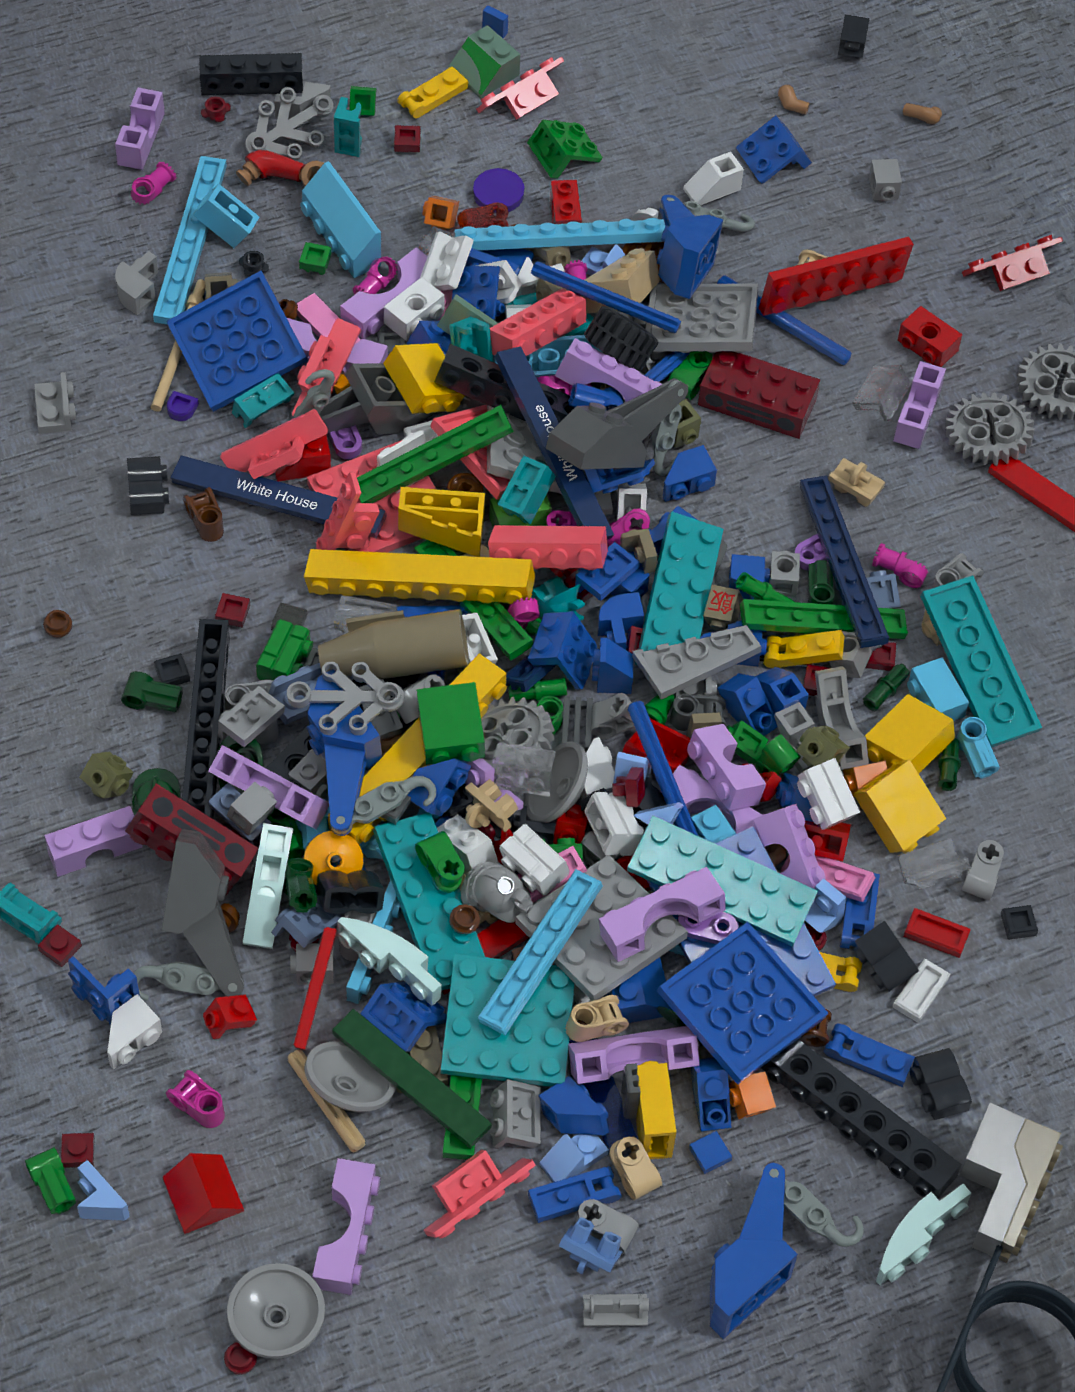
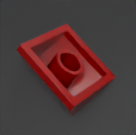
M190 1153L162 1177L184 1234L244 1212L243 1205L222 1154Z

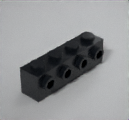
M302 53L199 55L201 96L280 94L281 90L285 87L292 88L295 93H303Z

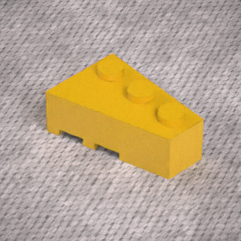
M401 487L398 506V530L480 557L485 493Z

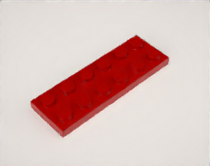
M908 236L769 272L759 310L765 316L795 307H803L818 301H826L833 297L849 295L863 289H872L882 284L895 283L903 278L914 244Z

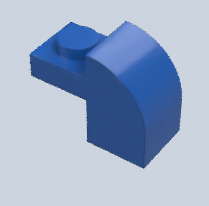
M639 592L613 596L602 605L599 612L598 636H605V638L626 650L627 640L625 633H628L631 626L643 628L644 612Z

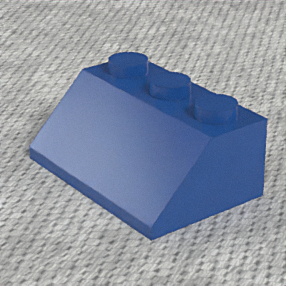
M660 957L607 993V996L616 995L618 997V1007L623 1018H626L628 1023L662 1018L663 1016L656 1009L658 1006L671 1009L657 992L659 986L666 982Z

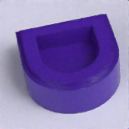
M173 391L167 401V413L175 421H186L193 416L199 405L198 398Z

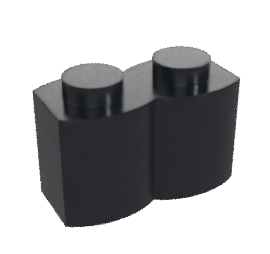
M160 456L127 458L131 515L164 513V504H169L168 487L163 488L162 481H168L167 465H161Z
M358 870L348 874L341 871H325L318 874L316 895L324 911L332 914H342L352 910L360 913H374L383 909L385 890L376 873Z
M885 921L855 940L857 947L853 951L863 965L866 962L870 963L875 971L871 974V977L880 990L886 987L890 992L919 972V969Z
M950 1048L914 1058L913 1066L910 1068V1076L915 1086L919 1085L923 1092L921 1102L926 1113L930 1112L932 1118L937 1120L969 1111L972 1103L970 1092L960 1074L957 1061Z

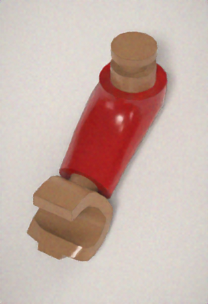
M257 150L245 156L246 163L242 166L243 170L238 169L236 174L247 186L252 184L251 179L256 180L258 177L264 179L267 176H275L297 182L303 181V186L305 187L324 163L311 161L304 164L272 151Z

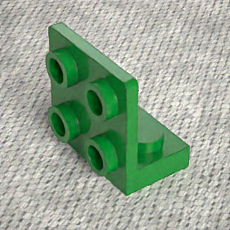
M542 120L527 142L550 178H559L571 159L600 162L603 158L597 150V146L585 133V128L576 122Z

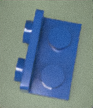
M614 542L608 547L603 568L595 570L578 569L575 575V586L580 584L579 593L586 589L601 601L639 568L640 561Z

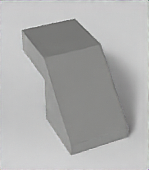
M305 82L302 97L296 96L291 104L288 120L312 106L317 96L327 95L331 98V86ZM276 94L274 101L275 119L278 118L281 105L280 94ZM283 95L287 100L292 99L291 95ZM325 101L319 102L321 108L328 107Z
M800 702L774 715L780 734L786 738L795 750L801 744L800 738L808 728H812L815 725ZM800 754L801 758L795 763V766L802 773L811 767L804 763L802 760L803 756Z

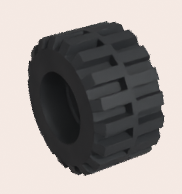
M601 306L584 333L586 339L596 348L614 357L619 363L638 371L643 369L659 344L656 337L616 310Z

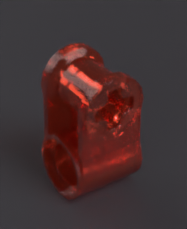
M496 202L477 208L465 209L459 213L457 220L461 229L467 226L487 228L498 224L501 227H509L506 220L509 212L506 205Z

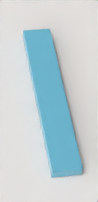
M575 869L478 1016L480 1023L503 1035L507 1034L602 889L601 881Z

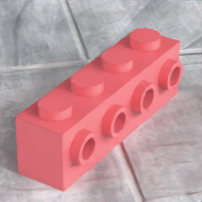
M562 288L490 328L492 354L496 355L499 351L521 346L525 356H528L586 323V299Z
M494 525L488 541L490 557L531 559L534 569L556 568L565 570L568 568H584L586 570L603 568L608 552L606 526Z

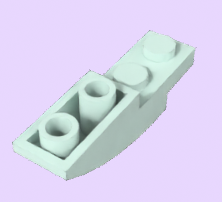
M263 823L243 945L273 949L275 936L271 932L277 925L275 919L280 909L293 828Z
M341 917L338 920L337 937L344 947L352 948L366 967H373L379 974L389 967L390 972L396 979L400 981L403 979L411 987V991L418 999H425L431 1006L441 999L442 984L427 972L429 957L416 946L377 925Z
M964 1184L940 1201L930 1192L909 1211L898 1225L888 1243L876 1278V1282L879 1285H882L888 1279L890 1282L897 1280L905 1272L904 1267L912 1261L915 1264L921 1262L930 1252L928 1248L932 1236L942 1230L945 1226L944 1222L950 1217L957 1219L969 1208L967 1203L971 1192Z

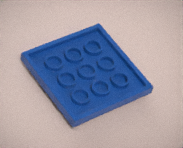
M262 271L251 275L166 321L213 412L233 402L234 399L273 375L279 373L282 376L309 361Z
M749 922L735 930L657 989L658 994L691 1032L697 1036V1039L737 1085L828 1015L825 1008Z

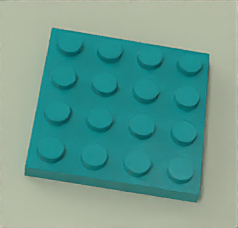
M454 954L440 1074L498 1081L509 1079L526 1084L550 1087L565 1082L569 1036L565 1028L572 1011L575 983L558 966L551 965L507 1034L503 1035L480 1023L478 1016L515 961Z

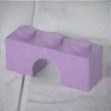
M137 88L130 105V125L122 126L115 147L118 165L143 170L165 113L163 92Z
M922 361L919 362L908 400L904 403L897 423L894 442L920 449L942 388L945 368Z
M719 724L694 729L687 752L728 811L759 805L766 783L753 764L735 765L731 763L738 743L726 726Z
M797 804L754 818L763 846L780 844L787 849L790 855L788 868L780 874L813 889L823 878L826 880L825 873L818 865L815 857L814 843L807 835L804 826V815L798 810Z
M128 806L44 835L48 854L57 877L85 868L87 857L98 850L110 849L114 857L142 848V845L134 842L130 835L125 832L134 817L131 807Z

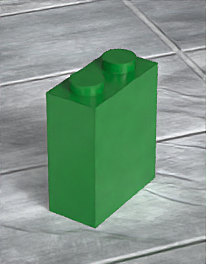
M476 683L417 689V704L426 765L454 758L467 762L485 758V741Z

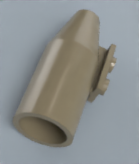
M460 609L405 617L403 610L348 618L346 619L348 633L318 645L321 671L325 663L335 662L339 665L340 671L346 676H352V666L357 662H365L378 679L456 669L469 665L467 637ZM360 669V670L356 671V674L362 675V674H364L366 671L363 670V669Z

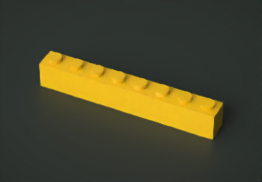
M310 549L304 579L309 593L318 595L341 594L344 596L361 595L374 598H422L426 600L442 599L456 602L468 600L483 603L503 602L512 604L516 600L520 602L521 598H523V601L527 597L530 600L535 573L531 559Z
M479 653L450 685L476 683L482 718L489 708L488 705L494 699H500L505 693L507 686L506 672ZM419 718L364 776L359 797L386 782L406 780L412 777L418 768L429 766L426 765ZM329 813V814H328V828H329L330 830H332V829H331V824H330V813ZM379 817L366 824L356 822L353 824L352 830L348 835L352 836L359 845L362 842L366 843L374 835V827L381 821L385 822L387 820Z

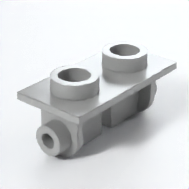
M647 1294L583 1295L584 1327L648 1326L649 1298H647Z

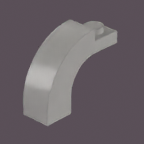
M840 666L815 671L817 687L815 703L820 726H829L836 730L840 735L838 738L850 747L838 764L840 769L869 764L866 736L859 731L850 707L846 669Z

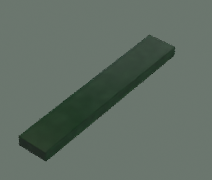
M352 1009L332 1029V1034L468 1148L471 1149L491 1129L492 1123L356 1010Z

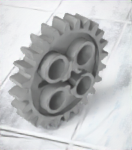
M1059 343L1058 349H1054L1051 344H1048L1046 351L1039 346L1037 353L1030 351L1028 358L1024 357L1022 364L1019 366L1016 383L1019 384L1017 391L1023 393V401L1030 400L1029 408L1039 407L1038 414L1047 411L1048 418H1051L1053 414H1057L1059 420H1062L1063 415L1067 414L1068 418L1073 420L1075 414V352H1073V346L1070 345L1067 350H1064L1062 343ZM1067 365L1068 368L1059 397L1054 398L1053 395L1062 366Z
M982 392L981 398L971 394V401L962 398L961 405L954 404V409L949 410L948 418H946L945 436L949 438V445H955V453L963 451L962 458L964 459L968 456H973V463L978 459H982L983 465H986L988 460H992L995 465H998V460L1002 459L1007 464L1009 463V456L1017 460L1019 453L1025 454L1026 448L1031 447L1035 429L1033 428L1034 420L1030 419L1031 412H1025V405L1016 406L1017 399L1008 402L1007 395L999 399L995 392L991 397H987L985 392ZM987 413L990 417V427L989 423L987 422ZM990 433L991 435H993L992 442L994 445H992L990 442Z
M511 697L508 704H505L500 699L498 706L494 707L491 703L488 705L489 710L481 718L485 741V758L482 759L495 769L494 776L498 773L500 779H503L506 773L510 772L511 776L515 777L516 770L520 769L523 773H526L527 765L537 766L536 758L545 759L543 750H551L549 742L555 739L552 734L555 729L548 712H545L542 705L537 707L534 700L527 703L524 697L518 703H516L514 697Z

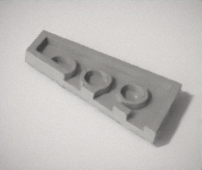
M745 625L711 633L710 637L688 638L684 640V643L671 646L666 643L657 645L656 649L643 652V649L635 650L632 657L660 699H664L760 653L761 645L748 626Z

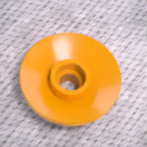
M332 831L320 833L310 841L304 853L303 859L310 861L314 865L312 878L315 885L317 884L318 874L322 872L341 871L348 874L363 868L362 850L357 841L348 834L338 836ZM334 855L340 858V864L336 867H333L330 863V859Z

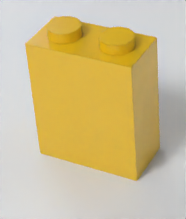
M438 343L395 345L383 363L412 414L452 412L460 406V402L465 397L461 393L434 382L445 357Z
M907 694L865 735L868 758L874 763L886 761L887 768L896 762L910 760L919 774L955 739L953 719Z
M910 760L894 763L853 794L890 853L902 851L903 854L912 851L918 846L917 841L923 836L926 838L936 833L940 829L938 825L946 819Z
M647 1061L637 1065L638 1087L640 1086L641 1091L636 1117L638 1140L643 1144L650 1159L672 1158L677 1132L667 1063Z

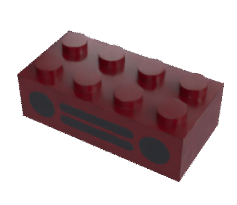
M718 351L715 352L700 385L698 406L800 439L817 400L820 379L742 353Z
M156 783L125 832L130 835L134 842L140 845H147L155 850V853L161 859L172 862L176 840L181 830L201 832L225 865L224 876H229L227 895L242 877L259 848Z

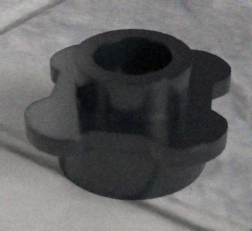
M249 251L239 259V265L243 266L246 277H250L259 271L266 273L269 270V265L264 262V255L259 251Z

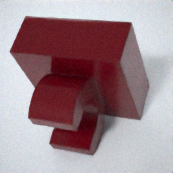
M632 767L626 777H616V783L612 784L613 796H626V805L628 807H638L645 796L644 769L642 767Z

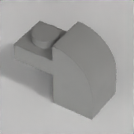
M150 251L141 258H137L132 266L122 261L115 272L118 299L124 307L135 315H139L156 300L154 283L150 280L158 274L157 256Z

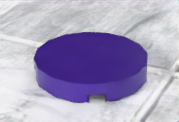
M494 168L486 170L479 174L474 181L473 194L475 202L488 212H511L519 207L524 199L525 186L522 179L515 172L508 169Z

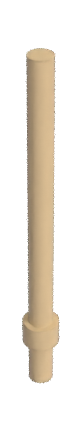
M197 280L193 293L188 296L185 305L187 310L204 301L202 298L206 289L204 280ZM176 340L151 405V409L156 412L161 411L182 355Z

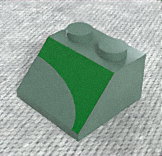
M487 25L466 39L450 63L449 68L453 66L468 80V88L482 99L520 75V53Z

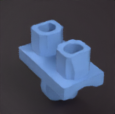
M580 1217L575 1225H571L563 1236L559 1247L571 1252L569 1258L579 1262L576 1272L583 1274L588 1267L596 1272L602 1268L610 1273L622 1254V1251L619 1250L621 1237L612 1232H605L602 1239L599 1240L591 1236L594 1228L593 1223Z

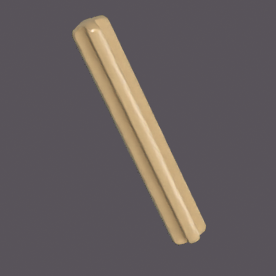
M301 1049L288 1055L289 1064L349 1150L355 1153L365 1146V1139L344 1109L338 1108L322 1099L309 1084L304 1070L307 1056Z

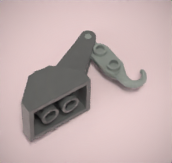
M365 363L352 364L345 376L351 386L332 398L330 397L331 387L335 381L334 373L328 369L312 373L305 380L306 384H310L318 378L324 379L320 385L313 386L308 390L307 396L301 405L296 408L294 418L315 409L327 426L328 433L355 425L371 423L376 434H395L404 431L406 427L413 426L427 419L435 412L412 414L384 364Z
M673 378L661 386L609 411L605 410L606 407L604 405L593 402L589 406H576L549 433L546 449L579 469L644 467L647 450L642 441L655 429L652 435L653 458L655 461L653 470L659 476H667L676 458L673 459L668 467L663 468L662 465L666 452L675 443L676 431L682 417L679 403L687 396L688 386Z
M182 829L176 840L161 931L177 934L183 932L205 966L171 962L158 966H142L136 969L134 974L137 977L138 985L142 978L150 977L161 982L166 987L178 991L210 995L216 990H222L226 996L241 995L244 989V980L220 905V901H224L227 893L229 876H224L225 865L201 832ZM139 989L140 998L147 1001L148 995L142 993Z

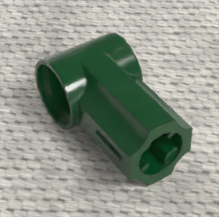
M816 560V562L808 565L807 603L833 605L835 591L833 589L831 568L827 561Z
M135 671L129 674L121 701L125 706L136 710H142L149 706L177 712L182 702L183 687L157 682L150 675Z
M293 858L287 861L283 892L288 895L289 903L296 909V912L307 913L309 909L316 907L317 895L312 878L314 865L310 861L301 858Z

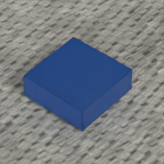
M487 5L483 9L482 28L488 25L499 36L504 38L508 34V15Z
M717 1131L689 1145V1150L704 1174L732 1161V1155Z

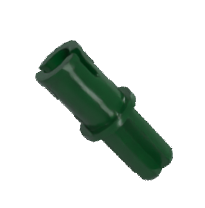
M902 663L897 664L884 678L880 677L877 680V685L863 698V703L869 710L877 711L889 696L893 697L896 694V689L910 674L906 666Z
M957 738L947 745L943 750L942 757L938 760V767L940 768L938 787H941L944 791H952L957 787V772L961 767V761L958 759L960 742Z

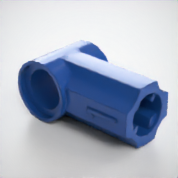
M576 383L571 389L568 403L569 407L573 408L576 406H589L592 402L599 403L606 407L605 410L609 411L623 404L624 399L621 393L613 387L600 390Z

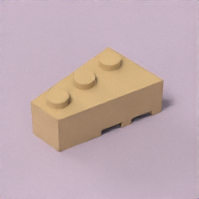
M642 248L634 249L588 277L585 281L641 303L660 281L655 251H645ZM581 296L586 299V313H597L601 306L608 307Z

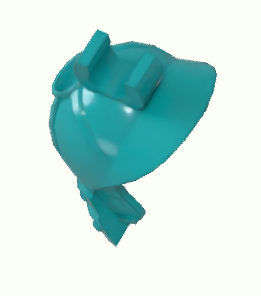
M556 576L533 589L531 598L537 600L539 616L541 618L544 613L574 611L580 621L584 619V616L576 611V609L578 610L585 606L582 600L577 599L580 584L573 588H568L563 580Z

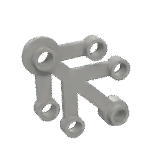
M290 87L283 88L280 93L281 105L276 127L266 133L268 119L273 114L274 105L271 101L264 100L258 107L260 115L257 129L249 134L246 139V150L248 153L257 150H268L293 160H299L302 155V148L299 144L293 143L285 146L274 143V141L283 137L307 143L313 148L320 147L324 141V136L320 131L314 130L309 133L296 130L295 128L315 116L320 118L328 117L333 110L332 99L327 95H319L314 99L312 106L288 120L290 107L295 100L296 93ZM289 92L292 95V99H285L283 94ZM325 101L328 107L321 108L319 102ZM267 105L270 107L271 111L265 113L262 111L261 107ZM314 135L319 136L320 142L314 143L311 137ZM261 140L263 146L256 147L254 141ZM290 149H297L299 154L297 156L291 155Z
M335 662L325 663L322 666V675L324 680L336 683L343 691L310 690L308 684L301 681L292 683L287 689L288 702L295 708H304L309 703H342L330 714L323 715L320 718L319 728L325 735L334 734L338 728L337 724L362 703L372 704L360 715H354L350 718L349 728L354 735H363L368 728L366 724L382 711H395L404 702L402 688L392 682L383 683L370 671L369 666L365 662H357L352 666V677L357 682H365L373 691H362L340 671L339 665ZM329 669L336 670L332 675L326 673ZM360 669H363V670L366 671V672H365L364 674H362V675L356 674V671H358V670H360ZM298 695H303L305 697L301 700L295 699V697ZM387 696H393L395 698L390 701L384 700ZM326 722L333 723L329 728L323 726ZM356 722L363 723V726L360 728H355L353 725Z

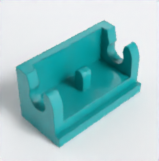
M341 97L334 115L335 153L360 157L362 137L360 135L359 116L361 114V104L358 102L354 110H347L348 98Z
M470 316L449 325L451 344L493 362L489 323Z
M279 373L275 374L234 399L232 414L235 418L242 416L244 420L243 426L247 428L252 424L253 420L281 403L286 404L291 401L294 392Z
M523 455L498 502V506L502 507L508 515L512 517L516 515L521 521L530 525L556 477L547 465Z
M11 882L0 891V919L36 943L40 944L57 924H61L62 918L58 916L57 912L54 910L50 912L26 897Z

